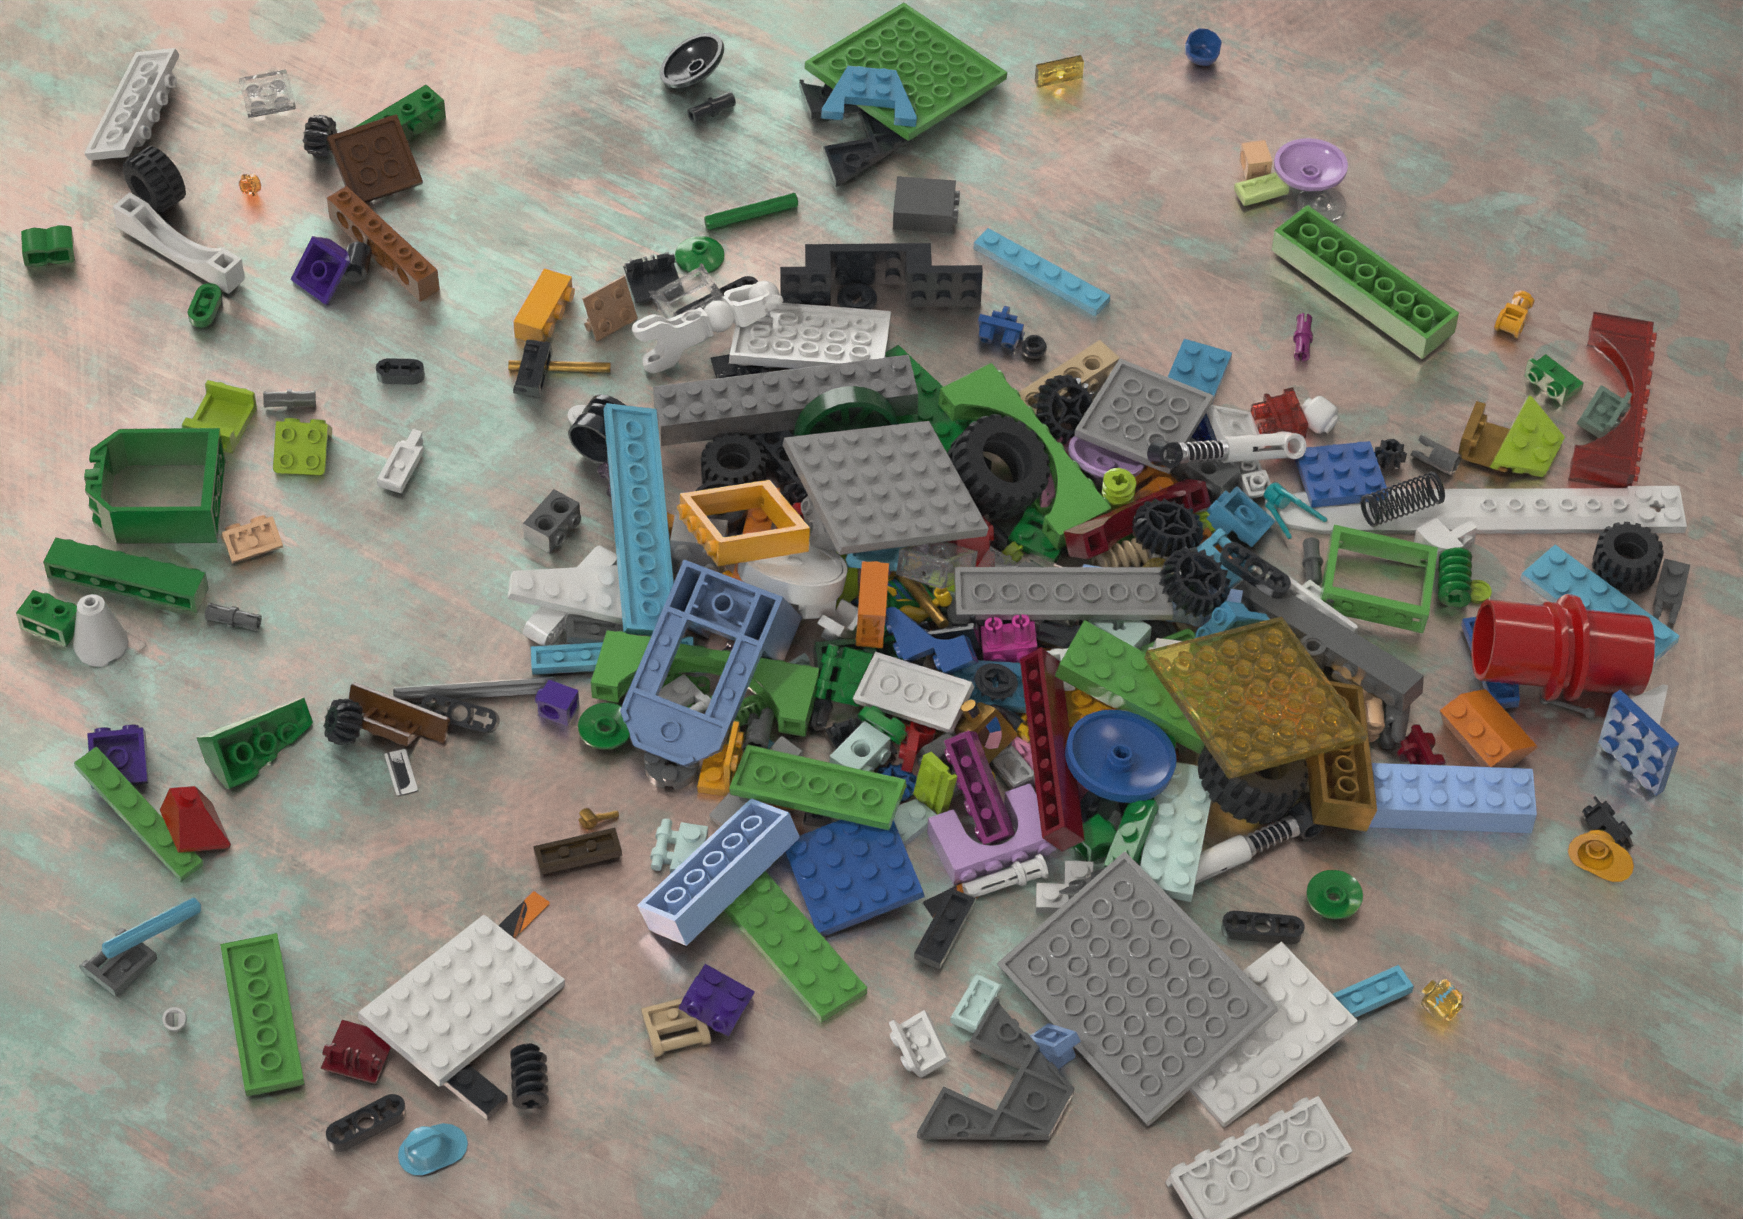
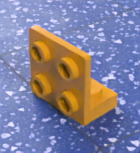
M733 722L729 744H724L722 752L703 759L697 786L698 793L726 797L730 792L729 787L744 753L742 748L744 732H740L739 722Z

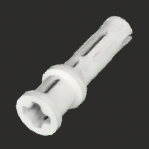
M1038 854L1035 855L1034 859L1022 863L1019 861L1014 862L1009 869L962 883L963 892L976 898L1014 884L1024 886L1027 881L1039 877L1043 879L1048 878V868L1043 856Z

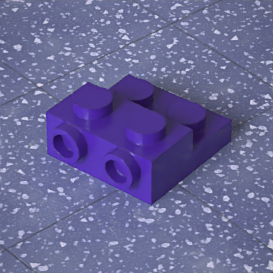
M131 724L122 726L121 730L112 731L111 728L102 727L94 729L93 733H87L88 751L97 747L132 785L149 783L146 732L143 727L139 728V725Z
M704 964L684 995L678 1009L729 1037L755 991L713 967Z

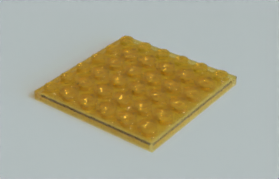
M1283 617L1147 650L1145 654V660L1228 779L1365 742L1368 733Z

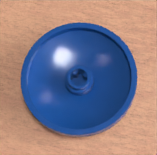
M1102 710L1084 716L1072 727L1065 746L1066 762L1075 779L1092 793L1117 802L1133 803L1139 800L1145 801L1159 795L1169 785L1176 768L1175 749L1165 732L1152 721L1138 714L1122 710Z

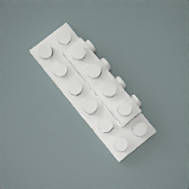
M176 48L135 53L84 152L88 160L128 157L133 147L143 146L145 140L150 139L151 128L154 122L159 121V112L163 105H167L170 90L177 85L176 77L172 73L180 56Z

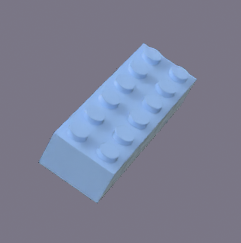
M1372 763L1377 812L1369 828L1532 833L1537 816L1533 769Z
M751 798L637 905L648 929L687 946L800 838L789 812Z

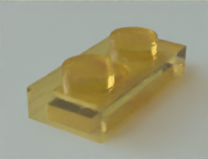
M1077 55L1036 64L1035 83L1037 88L1083 78L1084 60L1082 56Z

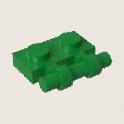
M828 644L827 651L823 653L821 659L823 666L820 677L817 678L815 697L825 699L827 689H831L830 699L832 701L858 707L859 704L855 703L853 697L871 662L873 654L844 647L842 657L837 656L839 646ZM839 666L836 679L830 680L833 667Z

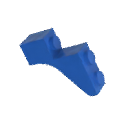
M895 607L886 609L885 625L889 633H893L896 643H893L899 658L903 657V660L911 663L936 653L933 656V660L938 671L942 670L943 673L948 675L979 663L971 641L967 636L962 635L949 640L936 639L901 610Z

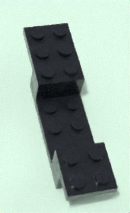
M931 243L805 244V267H780V296L783 298L782 303L831 306V285H848L852 283L866 285L905 284L906 307L981 306L982 265H932Z

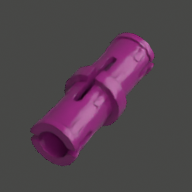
M1305 313L1297 315L1296 331L1293 335V341L1295 342L1294 358L1299 361L1300 353H1302V362L1309 360L1310 344L1313 342V333L1311 332L1312 316L1307 314L1305 322Z

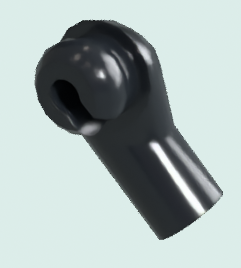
M991 521L990 525H993L994 541L990 544V551H994L995 556H1000L1008 546L1009 539L1005 532L994 521Z

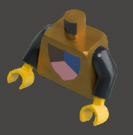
M974 700L965 701L961 705V711L964 716L958 721L954 730L955 734L959 735L968 730L977 732L988 763L1018 736L1016 730L1021 732L1022 740L1030 742L1028 726L1024 725V720L1008 708L994 703L987 705L979 702L976 704Z

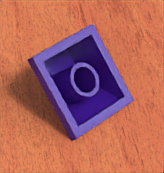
M312 236L290 280L325 305H328L350 263L347 250L329 238Z

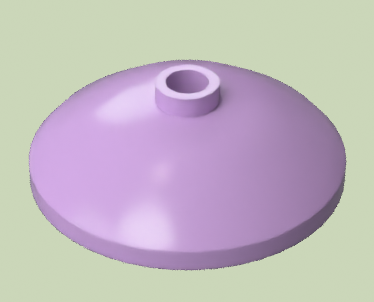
M1304 138L1290 141L1277 151L1274 159V169L1279 178L1289 186L1302 191L1318 192L1333 188L1341 183L1347 174L1348 162L1344 153L1335 145L1319 139Z
M1074 436L1069 443L1068 452L1071 459L1078 463L1081 470L1095 478L1103 480L1104 474L1112 468L1126 469L1134 477L1143 471L1145 464Z

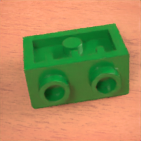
M1547 354L1537 361L1534 358H1530L1527 361L1524 376L1561 405L1582 390L1584 383Z

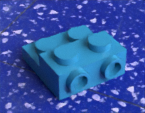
M1237 486L1230 493L1227 490L1223 492L1208 508L1207 512L1210 515L1206 518L1215 530L1222 528L1227 535L1233 530L1241 541L1249 544L1251 547L1275 522L1270 515Z
M1225 601L1220 607L1213 610L1212 618L1202 627L1198 628L1194 640L1204 654L1225 657L1224 652L1232 637L1235 638L1240 632L1246 634L1248 628L1255 632L1259 627L1263 632L1271 623V620L1266 614L1248 611L1243 603Z

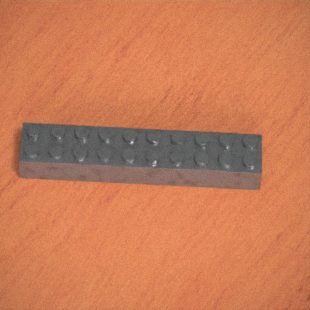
M909 355L654 386V409H657L661 446L713 440V438L717 436L721 438L723 434L727 433L729 435L740 433V436L793 430L795 429L798 416L809 402L822 393L846 386L865 387L880 393L890 402L896 416L917 414L918 390ZM850 407L849 419L854 418L863 407ZM840 410L828 414L834 420L841 421ZM873 410L870 415H875V414H880V413L877 412V411H875V410Z

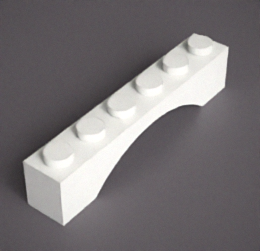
M129 192L113 206L117 228L207 282L216 284L227 294L245 280L241 258L224 248H208L187 239L168 225L147 202Z

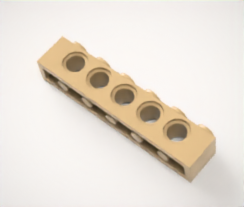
M1099 340L1019 392L1020 397L1027 406L1031 407L1037 403L1033 396L1040 393L1038 387L1044 385V381L1054 378L1057 375H1072L1073 378H1081V383L1089 384L1087 392H1095L1105 383L1120 357ZM1062 389L1057 392L1060 396L1068 397L1070 395L1069 392Z

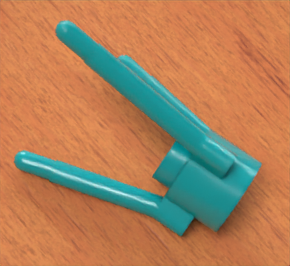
M1274 482L1266 488L1264 498L1268 502L1265 504V507L1272 513L1288 539H1291L1292 535L1276 508L1284 509L1289 505L1290 501L1321 521L1327 522L1325 516L1289 493L1278 482Z

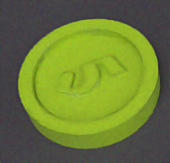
M1472 580L1471 602L1482 604L1486 599H1490L1492 594L1490 585L1483 580Z

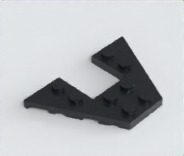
M800 79L799 88L811 120L821 118L822 107L833 89L827 84H824V87L805 84L804 80ZM844 104V114L858 112L868 139L823 146V154L835 187L840 186L913 139L907 141L857 105Z

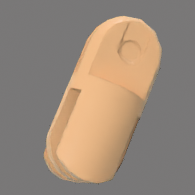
M1363 689L1369 742H1374L1380 737L1379 734L1385 727L1383 700Z

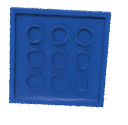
M838 820L800 835V838L785 851L813 924L818 933L823 937L925 897L894 820L890 830Z

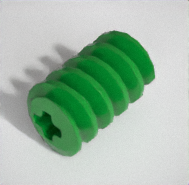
M1450 548L1443 551L1439 556L1437 596L1439 601L1448 607L1462 608L1467 606L1472 599L1471 561L1473 556L1465 548Z

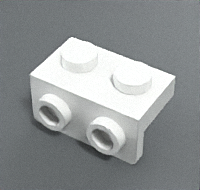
M925 1010L901 1024L895 1020L889 1022L893 1031L890 1033L891 1040L898 1049L901 1048L903 1056L900 1058L908 1072L913 1071L922 1078L951 1061L930 1015Z

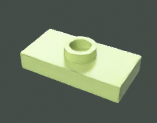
M1274 172L1235 183L1234 191L1242 204L1248 206L1289 194V187Z

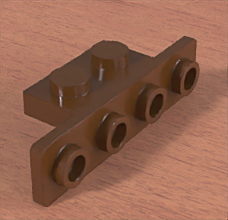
M356 682L351 684L349 699L359 702V705L363 708V713H365L362 721L363 728L361 729L408 746L419 735L441 743L447 740L450 724L448 717Z

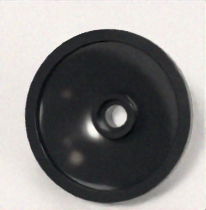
M713 33L698 34L686 39L677 45L664 59L660 68L661 80L666 86L671 88H687L704 81L715 71L724 54L723 41L718 35Z

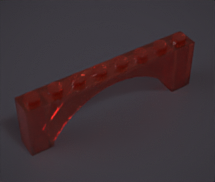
M1593 311L1587 347H1592L1602 354L1618 371L1626 385L1627 391L1632 393L1629 399L1632 405L1624 420L1607 435L1582 446L1575 445L1568 481L1608 488H1627L1632 486L1633 481L1638 482L1640 467L1636 466V462L1641 461L1643 447L1638 445L1639 442L1643 443L1645 428L1641 427V423L1645 424L1648 408H1643V406L1648 404L1650 389H1646V385H1650L1652 370H1648V366L1652 367L1655 352L1650 350L1651 347H1655L1657 333L1653 332L1654 322Z

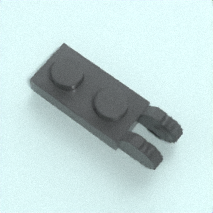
M1664 558L1653 604L1655 605L1653 616L1656 619H1659L1661 616L1662 607L1672 609L1669 614V623L1675 624L1678 611H1680L1690 564Z

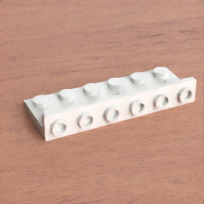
M1317 1096L1311 1100L1305 1097L1297 1101L1292 1106L1294 1109L1287 1113L1280 1110L1268 1118V1123L1262 1126L1259 1123L1250 1126L1244 1131L1245 1135L1236 1139L1234 1136H1231L1219 1144V1149L1213 1152L1207 1149L1195 1156L1194 1159L1196 1161L1189 1165H1186L1185 1162L1178 1164L1169 1171L1171 1174L1165 1183L1168 1188L1174 1186L1193 1219H1232L1347 1157L1353 1150L1320 1097Z

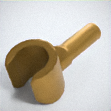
M584 808L579 812L582 818H579L578 821L585 829L590 830L602 820L619 817V812L616 810L594 814L590 808Z

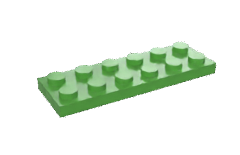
M747 745L729 791L730 795L752 798L765 803L890 830L906 788V779Z
M766 871L724 910L821 1023L867 994V986L824 937L818 933L817 929Z
M274 933L220 944L246 1097L305 1085L278 934Z

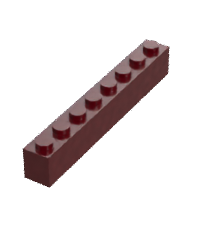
M1041 647L1020 658L1041 834L1044 840L1063 852L1085 839L1077 780L1069 770L1065 758V746L1070 733L1064 682L1055 677L1061 661Z

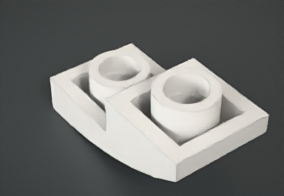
M1259 460L1231 462V464L1240 469L1239 485L1242 491L1251 499L1264 496L1266 488L1271 483L1266 470H1262Z

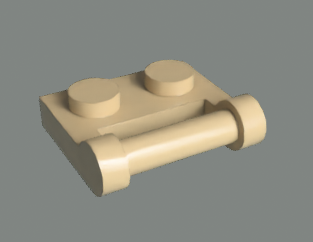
M683 998L641 1008V1015L654 1057L663 1056V1052L697 1043L702 1045L711 1043L707 1024L690 1017L687 1013L678 1009ZM697 1026V1032L660 1041V1035Z

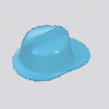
M442 1123L431 1127L422 1126L416 1128L409 1133L399 1147V1163L406 1172L412 1175L423 1176L457 1162L464 1156L468 1146L467 1137L460 1128L452 1124Z

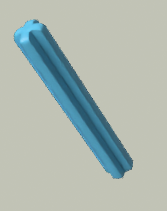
M191 898L102 944V953L107 958H112L201 912L200 902L196 898Z

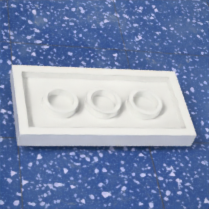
M875 652L853 700L856 704L869 708L873 705L884 713L953 734L962 715L961 705L969 700L974 685L970 681Z

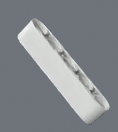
M598 545L578 567L617 565V555ZM540 607L525 624L523 635L541 646L553 645L566 631L568 615H580Z

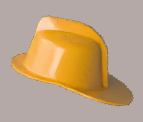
M1591 830L1575 837L1569 844L1568 854L1571 861L1576 866L1611 882H1622L1633 873L1634 863L1631 855L1623 847L1616 844L1613 837L1605 831Z

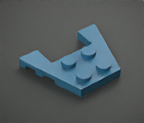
M848 66L822 107L821 118L843 120L844 104L894 108V125L916 127L917 116L896 70Z

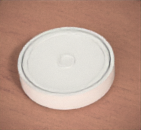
M810 542L809 552L738 563L737 568L743 582L782 596L788 603L797 605H820L839 598L843 592L848 570L845 561L835 551L811 547Z

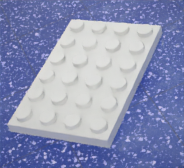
M781 303L774 310L768 312L766 316L747 327L735 325L729 363L741 366L757 365L766 368L798 369L885 358L891 311Z
M482 915L358 1012V1019L440 1087L565 987V979L486 915Z
M1282 942L1243 970L1254 984L1278 1007L1279 1011L1190 1089V1092L1224 1128L1358 1026V1020Z

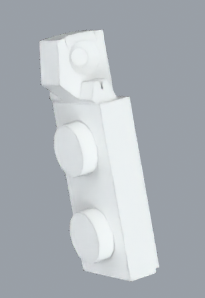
M412 429L406 441L397 442L377 478L378 487L402 494L423 455L424 446L422 444L424 439L422 438V431Z

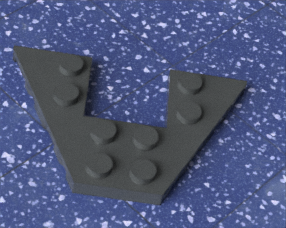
M995 997L970 1039L969 1047L1017 1068L1019 1071L997 1110L943 1086L917 1131L918 1139L1049 1140L1071 1101L1075 1088L1066 1078L1059 1074L1058 1068L1045 1058L1039 1051L1040 1047L1028 1033L1022 1031L1018 1021L1015 1018H1011L1000 1005L999 999Z

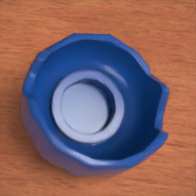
M1198 28L1192 31L1187 38L1185 55L1188 60L1196 65L1209 66L1220 55L1222 41L1215 32L1205 28Z

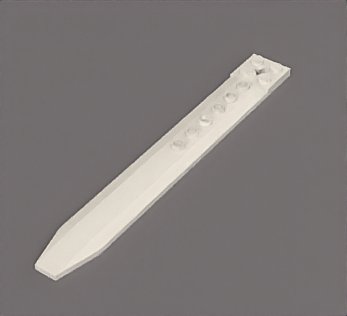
M1680 486L1445 489V501L1443 503L1435 504L1434 507L1430 506L1418 512L1414 511L1413 514L1409 513L1402 518H1393L1392 521L1388 520L1387 523L1383 522L1375 527L1370 526L1365 520L1360 503L1314 507V510L1327 518V522L1314 517L1291 501L1284 509L1276 508L1287 528L1317 534H1331L1334 524L1375 534H1416L1417 528L1435 518H1438L1450 531L1471 520L1477 526L1476 534L1604 532L1606 527H1613V524L1617 522L1624 524V521L1630 522L1633 525L1639 523L1643 528H1650L1651 533H1685L1687 528ZM1434 489L1435 496L1439 500L1437 489ZM1306 491L1293 494L1310 506ZM1366 502V509L1372 522L1375 524V521L1370 512L1369 502ZM1265 507L1266 513L1275 520L1273 525L1279 526L1272 513ZM1650 507H1659L1661 510L1656 512L1655 509Z

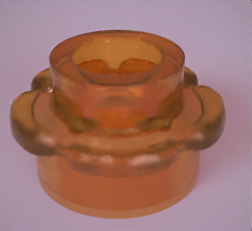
M254 173L242 174L239 187L242 193L253 197L255 193L261 190V182Z

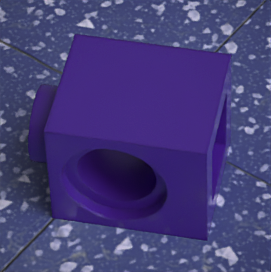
M548 680L543 689L540 688L535 697L538 716L568 726L580 706L578 690Z

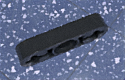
M1227 543L1223 547L1220 562H1222L1225 568L1272 598L1280 599L1287 595L1291 586V580L1287 574L1238 543ZM1233 553L1237 554V557H1234L1233 559H1230L1228 557ZM1244 559L1247 560L1244 567H1242L1241 563L1243 564ZM1258 566L1262 570V574L1258 576L1252 575L1248 567ZM1269 574L1270 577L1267 578V581L1265 582L1264 579L1266 575ZM1277 582L1282 584L1278 588H1275L1273 585Z
M429 694L421 703L422 708L433 712L429 708V704L435 703L436 699H438L437 704L448 707L447 713L435 710V713L443 716L447 714L450 724L475 731L492 733L500 724V718L496 711L442 695ZM458 706H464L467 709V717L463 721H457L454 718V710ZM474 709H477L475 715L486 717L487 713H489L492 723L487 724L483 728L484 723L473 720Z
M1247 911L1227 912L1223 916L1221 925L1223 935L1232 940L1278 944L1282 942L1283 944L1290 945L1297 944L1302 940L1305 929L1304 922L1297 916ZM1231 922H1237L1238 928H1232ZM1247 922L1251 923L1250 930H1246ZM1266 923L1270 926L1271 930L1260 932L1255 928V925ZM1276 925H1279V933L1275 932ZM1288 927H1294L1295 932L1289 933Z
M388 1094L331 1123L326 1129L328 1146L334 1151L342 1152L398 1124L406 1116L404 1099L397 1094ZM392 1105L393 1108H397V1112L393 1113L387 1107ZM377 1111H379L380 1116H382L383 1120H379ZM364 1117H370L374 1120V1124L369 1128L358 1126L359 1120ZM350 1125H353L355 1134H353L352 1129L350 1130ZM339 1132L345 1138L340 1140L338 1137L335 1138V1134Z

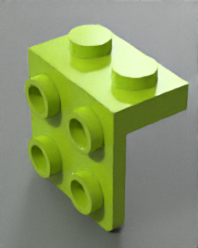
M284 418V421H276L273 457L274 472L278 474L324 475L326 471L328 438H332L333 428L326 424L325 420L311 419L310 423L300 422V419Z

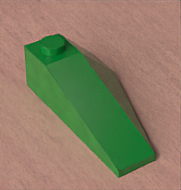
M300 698L220 727L196 738L206 765L226 789H230L253 779L259 773V770L268 762H272L284 747L291 744L313 724V720L305 698Z

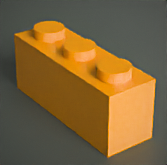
M543 269L513 321L515 338L523 341L536 340L545 342L547 338H551L557 320L562 319L565 306L573 300L575 295L571 276Z

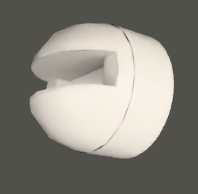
M171 1007L164 1012L162 1021L168 1030L177 1032L185 1027L187 1016L182 1009ZM174 1014H178L177 1027H174Z

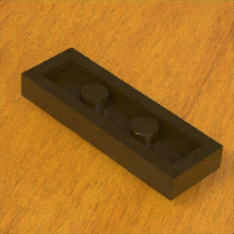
M615 827L533 846L540 875L622 856V849Z

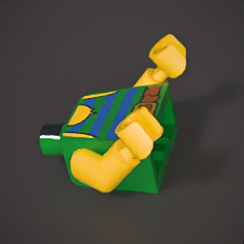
M912 548L907 549L904 556L905 562L901 567L936 608L939 605L942 607L949 606L952 602V597L945 585H940L934 590V597L913 571L907 572L909 569H917L921 564L919 554L915 555ZM891 572L888 576L886 609L895 607L904 612L917 624L925 621L932 622L931 617Z

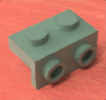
M1600 385L1576 424L1601 440L1605 438L1608 432L1614 434L1621 423L1618 420L1619 415L1624 417L1632 405L1628 403L1632 393L1628 391L1624 398H1621Z

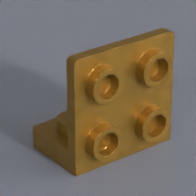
M1476 401L1461 437L1458 454L1462 455L1464 460L1490 467L1510 429L1487 422L1488 415L1484 414L1486 404ZM1500 466L1498 470L1507 472L1508 467Z

